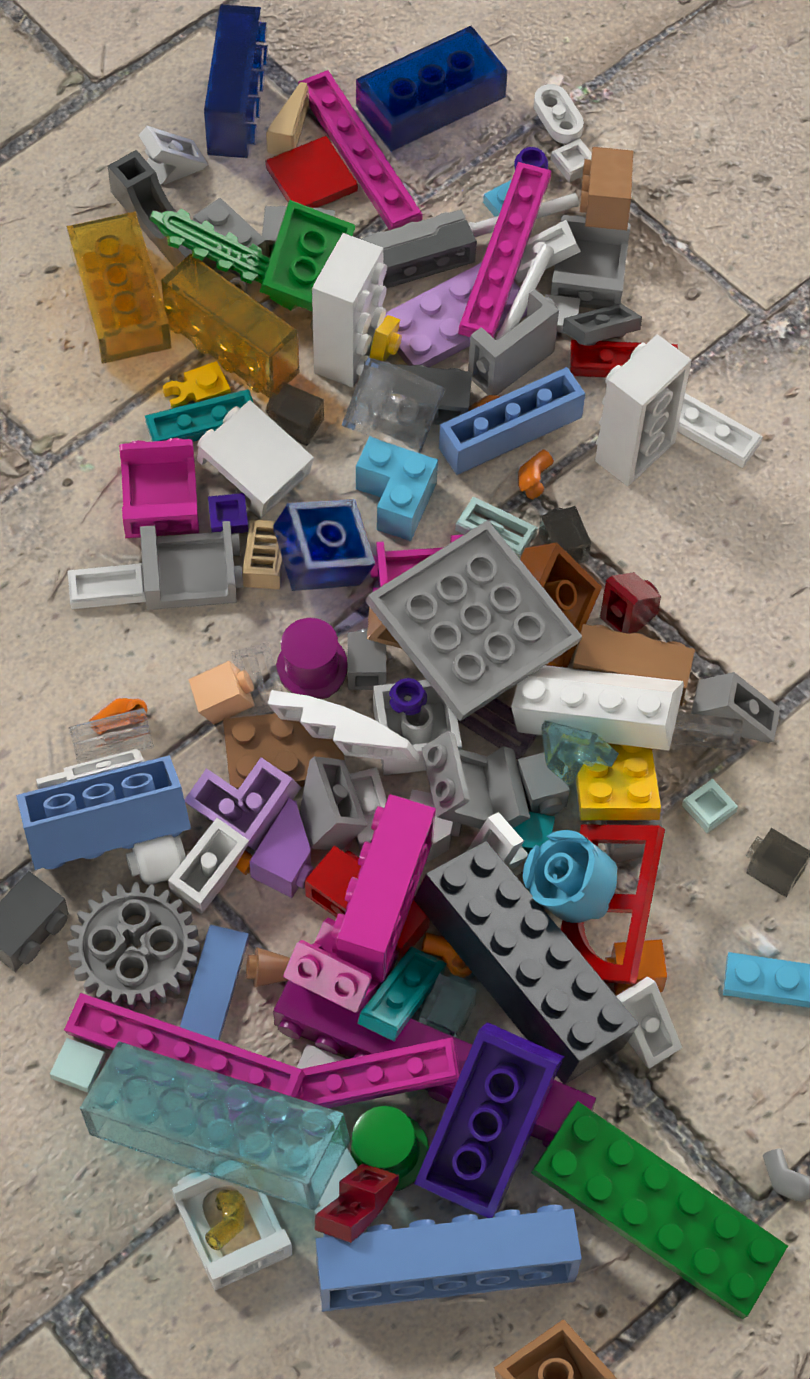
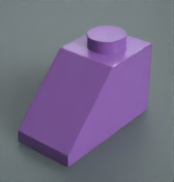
M289 798L249 862L251 878L290 898H293L299 887L305 888V880L314 870V867L311 866V849L297 803Z

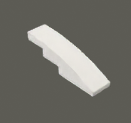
M271 690L268 705L281 720L300 721L312 737L333 739L345 756L411 763L419 762L420 755L407 739L376 720L344 706L311 696Z

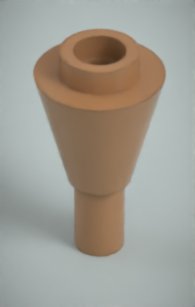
M256 947L254 955L247 956L246 978L253 979L254 988L288 981L283 975L290 957Z

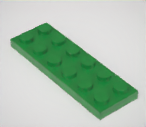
M579 1101L572 1106L531 1171V1174L741 1319L748 1317L788 1248L787 1244Z

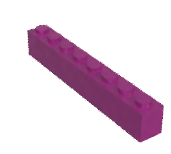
M288 980L273 1010L274 1025L278 1026V1030L282 1034L293 1039L303 1037L315 1042V1046L319 1049L335 1055L340 1053L349 1058L453 1037L410 1019L396 1040L392 1041L357 1024L364 1007L357 1013H354ZM453 1037L461 1073L472 1044ZM554 1080L531 1136L542 1140V1144L547 1147L572 1106L579 1101L593 1111L596 1097ZM457 1082L425 1088L424 1090L428 1091V1095L432 1099L448 1104Z

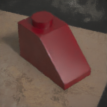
M635 572L612 575L605 583L599 618L614 631L626 634L637 633L658 614L661 595L650 581L641 579Z

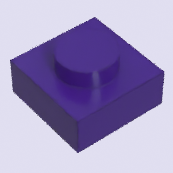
M244 493L208 496L211 533L222 532L223 521H230L231 534L249 532Z

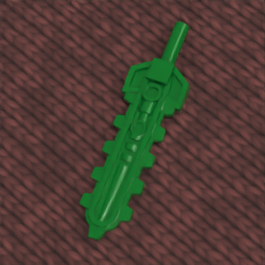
M182 208L177 213L173 211H165L163 213L152 211L149 220L156 224L159 231L167 237L169 246L178 249L182 245L191 249L193 258L203 261L207 257L216 262L218 270L227 272L229 269L240 273L241 281L249 284L256 281L262 284L270 258L263 255L261 248L254 243L248 248L238 243V237L231 232L224 236L214 231V225L206 220L202 224L191 220L190 213ZM272 296L269 297L290 311L298 307Z

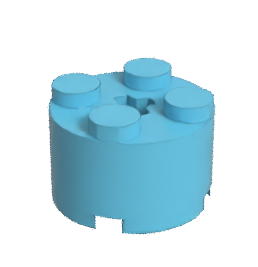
M572 830L553 832L547 836L549 840L540 847L535 845L528 854L523 869V881L525 887L533 896L532 898L556 917L566 922L580 923L603 917L607 913L608 904L615 893L617 864L590 840Z

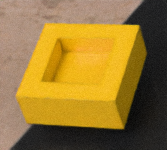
M390 315L384 318V321L375 330L369 361H386L390 354L395 355L402 340V335L398 334L401 319Z

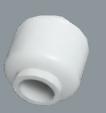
M171 834L136 843L134 848H132V852L126 853L131 875H140L141 880L146 885L167 881L186 858L180 836L173 837Z

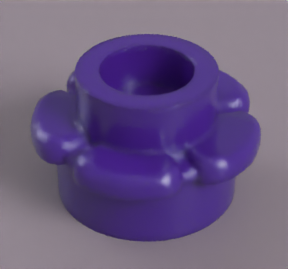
M401 679L390 689L389 696L391 699L389 703L391 708L397 713L404 712L407 716L415 715L427 703V693L420 682L415 679ZM410 696L412 699L410 701H406L404 697Z

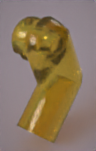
M223 1189L216 1196L215 1202L218 1203L216 1207L222 1212V1220L205 1235L206 1242L214 1250L218 1251L244 1229L246 1201L237 1190Z

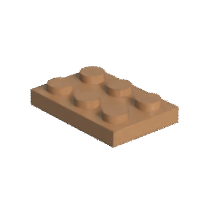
M276 713L223 719L229 782L236 789L240 788L260 758H263L290 776L300 787L305 786L309 761L314 756L345 760L343 752L334 743L333 739L312 737L300 721L281 720Z

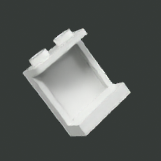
M251 400L241 408L236 406L231 409L223 419V424L216 431L213 429L208 430L197 444L199 446L197 461L201 465L208 461L251 500L250 511L259 519L310 473L314 459L308 451Z

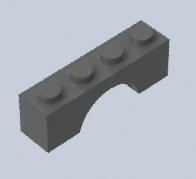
M137 150L107 166L111 193L187 283L216 268V262L207 257L203 261L193 258L192 251L182 245L178 249L169 246L167 237L159 231L156 224L149 220L152 211L163 213L165 211L176 212V210L167 199L156 172Z

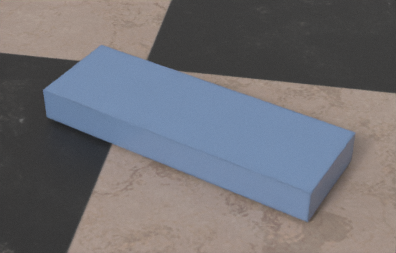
M214 925L209 926L180 1024L181 1028L220 1041L249 941V933Z

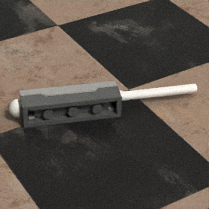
M572 193L542 202L536 219L578 207L579 199L577 194ZM462 209L450 213H441L436 217L423 221L410 222L389 231L376 232L371 236L361 238V240L383 247V264L387 265L383 286L390 288L475 263L477 244L475 237L492 233L498 216L476 223H468L465 220Z

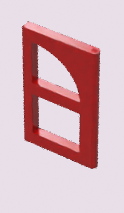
M581 825L580 834L597 847L599 843L645 844L636 894H614L608 904L607 912L632 913L622 965L604 961L593 951L586 937L584 922L570 923L562 920L560 930L605 983L636 985L665 829L660 825Z

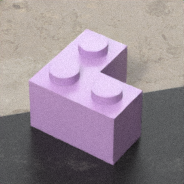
M260 758L239 789H236L206 768L185 798V802L212 822L219 818L248 839L249 844L247 846L256 852L289 798L293 800L301 787L290 776L263 758Z

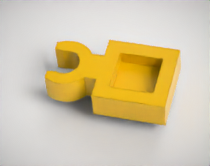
M217 361L184 372L185 382L170 381L162 386L165 397L174 394L179 396L169 400L170 409L187 405L188 402L193 400L196 403L231 394L230 386Z

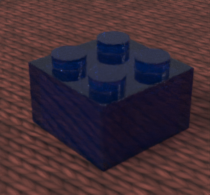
M355 499L287 503L273 525L292 591L360 586L376 564Z

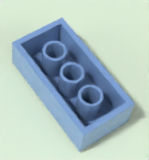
M170 755L16 795L35 870L41 868L56 869L68 861L79 858H97L106 851L121 847L131 849L134 848L136 843L170 834L176 837L182 831L191 829L182 787Z

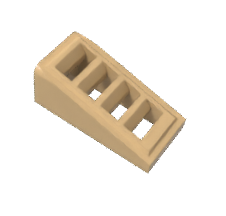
M299 83L266 132L268 153L279 155L297 147L309 109V88L307 83Z
M250 520L242 572L243 587L280 590L287 522ZM257 531L278 532V536L259 535ZM256 542H268L277 544L276 546L256 545ZM255 553L275 554V557L254 555ZM253 564L273 565V568L253 567Z

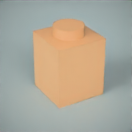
M230 661L188 679L198 712L214 725L223 721V719L230 718L254 707L250 693L254 691V685L246 670L241 671Z

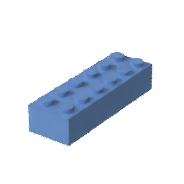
M547 1205L538 1208L537 1213L521 1215L519 1210H504L497 1212L495 1218L478 1219L476 1215L472 1214L454 1217L451 1223L435 1224V1221L430 1219L411 1222L408 1228L392 1229V1226L387 1224L368 1227L366 1229L367 1232L362 1233L352 1243L327 1234H323L324 1237L315 1238L322 1312L570 1283L576 1281L582 1260L574 1208L563 1210L561 1205Z

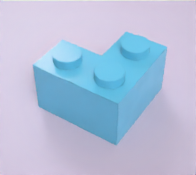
M372 437L368 438L356 464V490L381 498L377 506L378 531L408 541L412 540L437 484L438 459Z

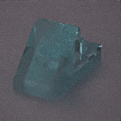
M546 720L541 726L546 766L567 785L572 784L583 764L593 767L595 763L612 767L619 755L596 733Z

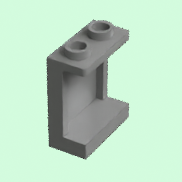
M562 215L561 222L567 220L581 252L555 264L551 295L580 298L579 307L600 309L621 304L631 224L628 223L627 231L586 227V217Z
M534 289L529 293L526 319L498 340L490 336L482 327L470 335L468 371L472 372V381L487 395H498L554 352L559 310L553 300L549 297H544Z
M223 521L222 532L156 537L155 526L140 527L147 610L237 603L236 588H243L242 567L234 566L233 556H240L239 534H231L230 521Z
M446 731L422 747L437 818L478 829L482 828L488 817L498 812L512 828L530 818L514 749L503 746L487 757L458 749L455 734Z

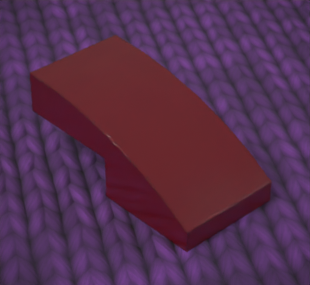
M362 1163L339 1181V1197L315 1214V1230L352 1243L373 1222L386 1205L399 1183V1175Z

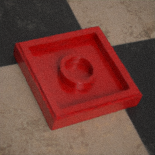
M327 136L265 160L267 171L287 202L292 200L310 208H319L358 191L357 181Z

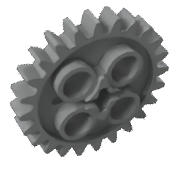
M134 882L130 893H126L122 885L118 884L117 895L113 897L106 890H103V902L101 904L89 899L88 904L91 913L78 911V919L82 925H71V934L76 939L67 942L69 951L74 953L69 956L71 967L77 968L74 971L75 979L77 982L86 980L83 985L85 993L89 994L98 989L97 999L105 1001L110 996L112 997V1004L120 1006L122 1000L127 1001L129 1009L134 1011L137 1001L140 1000L143 1001L147 1010L151 1009V998L155 996L163 1004L166 1003L165 991L167 989L179 994L180 987L177 980L180 979L187 982L191 980L190 972L186 967H197V957L193 953L200 952L199 941L194 940L198 936L197 926L190 925L193 921L191 911L181 913L183 910L182 900L178 899L169 904L171 899L170 892L165 890L157 897L153 884L147 888L145 893H140L138 882ZM132 915H141L145 918L136 925H130L125 922ZM156 923L161 924V926H156L152 928V926ZM104 941H110L115 944L109 951L102 952L95 949L98 944ZM161 941H167L172 944L170 949L163 952L153 949L154 945ZM116 964V966L112 970L106 969L107 967ZM135 967L143 971L136 978L130 979L123 976L124 972L129 968Z

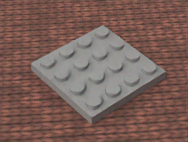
M489 520L375 590L366 599L368 606L459 721H462L578 644L582 638V635Z

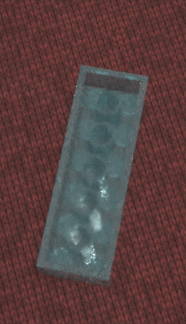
M118 1041L80 1107L89 1135L314 1211L350 1142L344 1113Z

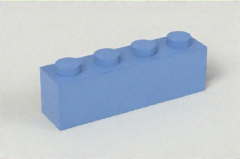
M565 367L440 424L439 450L455 474L459 475L582 418L586 393L568 367Z

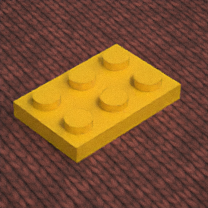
M572 739L580 820H660L661 805L652 748Z

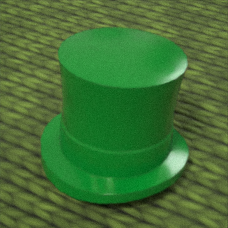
M378 1106L367 1110L359 1117L352 1132L351 1155L357 1166L364 1163L399 1175V1183L394 1191L403 1190L415 1183L429 1150V1143L424 1130L418 1122L397 1108Z

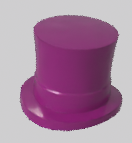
M303 618L293 622L285 629L281 638V652L277 658L276 668L281 684L290 693L325 699L336 693L343 685L347 676L348 662L346 653L340 643H338L337 634L331 625L321 619Z

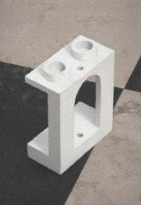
M250 1153L243 1157L239 1155L226 1157L217 1163L216 1169L203 1175L200 1172L191 1173L180 1179L177 1183L178 1186L172 1188L175 1204L214 1291L292 1256V1245L285 1229L280 1227L253 1168ZM220 1187L232 1188L241 1195L261 1237L260 1240L225 1256L222 1255L203 1212V1203L207 1195Z

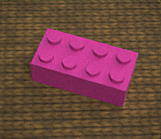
M391 794L388 796L385 807L378 806L375 811L371 829L374 830L371 843L364 842L358 865H361L358 878L352 877L347 888L345 901H348L345 915L338 914L332 931V937L335 938L332 953L337 954L338 958L369 972L372 975V980L384 983L433 844L436 808Z

